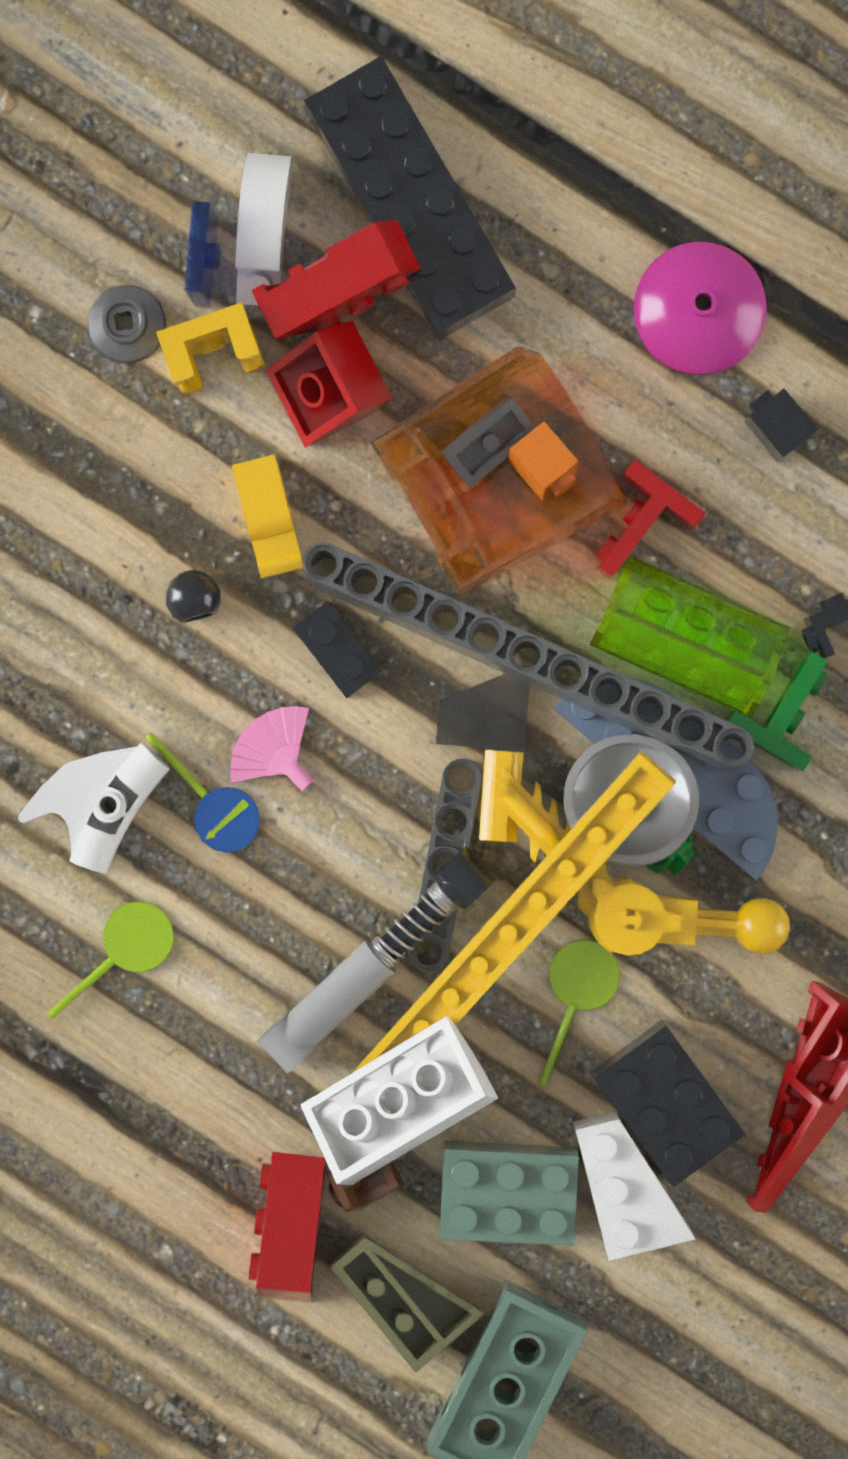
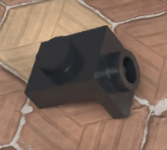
M843 592L819 602L822 611L803 619L807 628L802 629L801 633L810 652H818L819 656L824 659L835 655L825 629L848 620V599H846Z

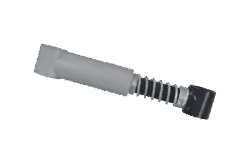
M466 846L433 876L435 883L430 888H427L428 894L426 896L421 894L422 900L418 904L412 903L413 908L408 913L403 911L405 915L399 921L394 919L396 924L391 929L385 927L387 932L382 937L377 936L372 942L365 940L317 987L291 1011L283 1015L257 1040L287 1074L300 1064L319 1045V1042L361 1003L365 1002L396 973L394 966L399 964L398 958H405V951L407 949L413 950L416 941L421 942L425 933H432V926L434 924L441 925V918L443 916L449 917L457 907L466 909L494 883L496 878Z

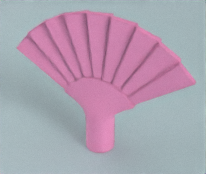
M292 706L268 711L256 718L245 728L237 740L232 753L230 765L231 783L282 774L287 775L302 792L305 791L315 781L299 763L300 744L309 708Z

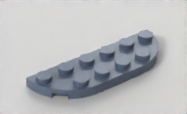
M634 679L638 682H641L647 686H650L656 690H659L665 694H668L678 699L676 696L671 694L669 691L661 688L660 686H657L650 682ZM604 684L596 690L597 698L604 704H614L621 698L618 688L611 684ZM565 700L560 701L553 709L593 744L617 735H641ZM646 702L637 708L638 716L644 722L654 723L662 717L660 708L654 703ZM684 721L678 727L681 737L686 741H697L703 736L702 728L695 721ZM727 739L721 742L720 750L724 757L729 760H739L743 757V753ZM677 751L690 766L699 790V810L693 828L757 881L770 861L778 829L776 804L763 774L750 759L739 771L725 772Z

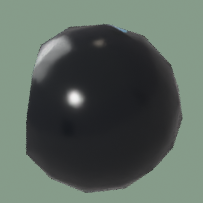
M188 570L179 573L170 581L166 591V606L172 617L181 623L210 617L218 612L221 603V590L215 579L205 572L198 570Z

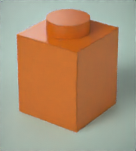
M544 421L509 449L508 462L542 501L552 493L556 497L560 496L576 481L574 475L577 472L578 459Z

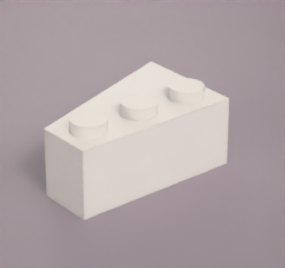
M616 1111L573 1122L608 1261L695 1240L691 1228Z

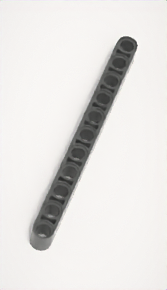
M316 544L309 548L304 556L303 564L307 578L311 585L318 590L641 735L662 741L673 749L721 771H739L753 755V738L745 729L332 544ZM329 558L337 563L336 569L332 574L319 576L313 572L314 565L320 559ZM362 576L374 578L377 581L376 588L369 594H358L353 590V585L358 578ZM401 594H410L417 599L416 607L410 612L403 613L394 609V600ZM441 612H451L456 615L458 622L453 629L442 631L434 626V618ZM481 630H491L496 633L499 640L494 647L482 649L474 643L475 635ZM522 648H531L539 655V661L532 667H521L514 660V655ZM562 666H571L579 672L580 679L574 685L565 686L556 680V671ZM604 684H611L618 688L621 698L614 704H604L597 698L596 690ZM646 702L656 704L661 710V719L654 723L644 722L637 713L639 705ZM684 721H695L702 728V738L693 742L686 741L679 733V725ZM726 739H734L740 742L744 750L743 757L739 760H729L724 757L720 750L721 742Z

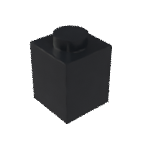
M785 388L775 396L770 390H767L748 406L753 413L744 421L777 462L818 430Z

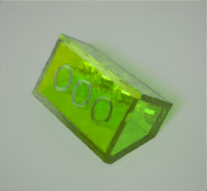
M629 555L589 645L752 718L773 682L790 627Z

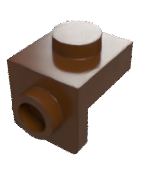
M393 1161L353 1185L337 1184L331 1170L326 1172L331 1182L329 1184V1192L335 1203L339 1207H343L346 1212L363 1210L405 1185Z

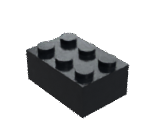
M663 1020L656 1023L591 1071L594 1080L673 1188L746 1135Z

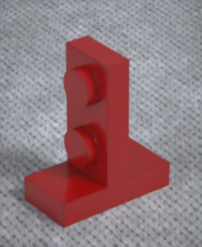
M635 459L624 472L621 479L649 500L643 503L637 499L622 519L629 525L619 539L611 534L595 555L602 560L596 570L609 580L614 576L663 510L690 531L696 527L705 515L703 510Z

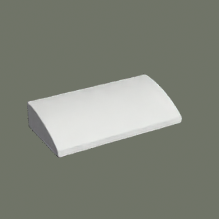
M446 1016L302 1103L300 1106L336 1183L353 1185L495 1101L498 1097L466 1040L450 1017Z

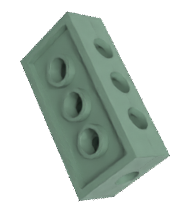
M506 1279L428 1435L427 1452L440 1459H525L588 1330L585 1318ZM523 1338H532L538 1342V1345L533 1350L527 1352L515 1347L516 1343ZM504 1378H511L518 1383L510 1391H502L495 1386L498 1381ZM486 1418L498 1423L494 1429L489 1431L481 1430L476 1426L480 1420Z

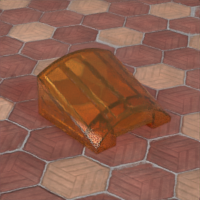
M522 346L513 348L371 441L392 480L399 482L440 555L436 558L458 596L471 591L628 504L597 440L554 371L540 352ZM508 394L516 401L535 427L544 421L578 459L579 463L577 472L574 475L576 478L575 483L560 496L556 497L552 493L542 501L508 462L509 457L470 489L442 456L440 451Z

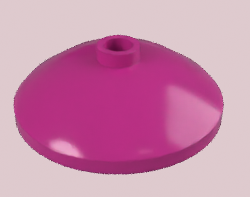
M709 242L682 244L671 248L657 257L641 277L634 298L633 313L635 326L648 352L666 367L690 375L718 373L740 362L758 341L766 318L764 288L753 267L735 251ZM699 296L707 297L711 303L710 309L706 311L699 310L695 306V299Z

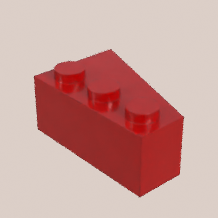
M398 220L374 222L325 249L327 254L306 268L300 263L289 269L288 272L291 277L283 283L268 286L262 284L251 290L274 338L278 339L316 332L341 324L339 319L350 313L351 316H355L372 308L375 305L373 298L382 292L385 295H389L409 284L407 277L421 269Z
M272 1152L271 1164H262L260 1190L267 1191L265 1208H257L254 1235H262L260 1253L251 1254L249 1280L256 1281V1290L259 1297L312 1303V1282L317 1256V1238L326 1170L325 1157Z

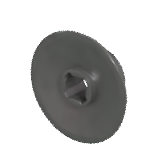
M121 285L105 291L96 299L89 312L87 327L90 340L101 355L113 362L131 364L145 360L159 348L160 342L156 332L166 329V317L160 302L149 291L133 285ZM131 314L134 326L131 329L119 331L117 319L120 316H129Z

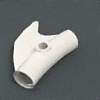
M142 742L137 747L101 752L68 762L39 788L21 811L18 819L20 822L25 823L49 813L60 815L65 820L69 830L71 842L70 861L84 868L107 874L116 850L130 823L156 785L170 770V767ZM108 797L114 798L117 803L116 810L113 813L109 812L105 806Z

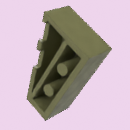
M361 1233L326 1262L415 1373L485 1314L478 1307Z

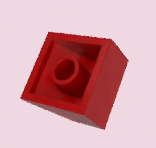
M353 320L316 331L265 369L305 448L366 418L393 399Z

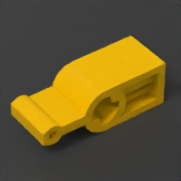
M275 454L231 465L261 579L303 569L304 564L278 459Z

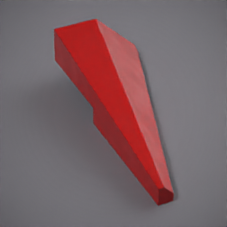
M812 981L809 986L808 993L812 995L806 1018L800 1019L796 1032L801 1035L793 1061H787L768 1126L773 1131L767 1152L761 1153L757 1166L762 1169L755 1193L747 1197L746 1203L755 1212L767 1213L848 1106V998L817 981Z

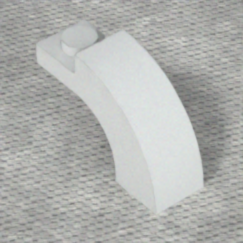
M247 154L242 178L237 224L235 268H237L236 304L242 302L246 305H258L251 290L262 284L268 286L283 283L284 240L291 193L292 156Z

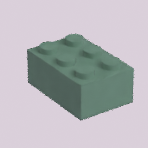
M444 1141L440 1239L574 1246L579 1161L577 1149L575 1147Z

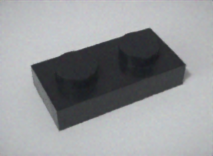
M328 602L324 603L292 628L346 698H349L382 672Z

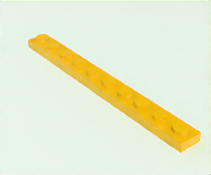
M641 751L352 1073L446 1016L450 1017L456 1025L675 785L676 780Z

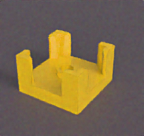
M242 302L156 332L175 386L179 385L183 396L203 388L193 355H203L217 351L227 343L232 342L236 356L241 360L245 372L251 373L266 367L250 318Z

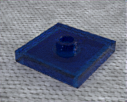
M194 201V204L192 203L184 290L195 307L211 308L214 270H219L221 260V244L217 243L219 221L211 203Z

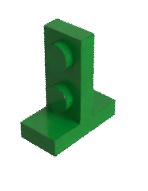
M814 652L806 653L763 726L736 710L730 711L726 721L749 732L756 747L793 769L804 772L813 756L782 737L785 732L792 735L805 715V712L799 708L808 693L816 696L823 686L828 674L822 670L828 661Z

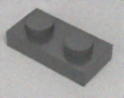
M507 394L441 450L440 453L462 481L471 489L509 457V449L536 427L516 401Z

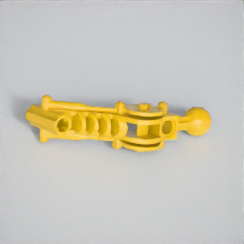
M485 750L479 840L517 842L519 826L529 836L530 859L536 863L539 848L545 853L546 857L571 830L567 819L565 820L564 828H562L558 824L557 802L552 797L548 813L542 807L541 785L537 781H535L532 796L521 786L522 752ZM606 861L577 891L578 908L588 917L589 928L599 945L611 954L612 952L627 956L642 954L653 948L656 943L695 946L696 935L736 938L739 944L748 952L759 955L770 954L782 947L788 939L790 931L789 916L785 909L774 900L767 898L752 899L743 904L738 911L698 908V900L695 898L656 895L642 883L632 881L629 877L611 879L606 873Z

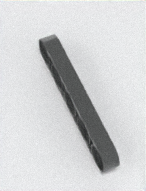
M453 760L445 767L442 774L418 903L422 900L421 894L426 896L428 894L427 888H430L435 883V878L433 877L436 874L433 869L434 858L442 852H449L455 856L465 846L469 849L482 783L480 769L471 760ZM465 765L473 770L475 782L470 789L458 791L451 786L449 774L456 766ZM449 809L461 810L467 818L465 829L458 834H449L442 828L441 817ZM457 909L449 917L441 920V925L434 924L432 926V933H425L423 935V940L432 939L440 944L442 955L437 962L425 964L418 959L416 948L420 943L419 941L414 943L415 947L413 950H409L411 962L417 969L424 972H434L446 964Z

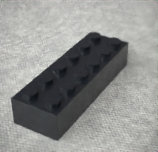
M382 55L304 100L310 120L369 222L373 224L374 222L398 220L421 269L407 277L409 281L407 287L438 341L515 297V285Z

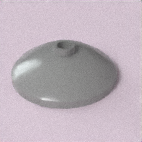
M623 734L595 743L576 760L565 783L564 811L568 825L572 829L641 751L676 780L675 785L605 860L616 865L643 866L668 857L687 840L698 816L699 790L690 766L672 747L662 741L644 735Z

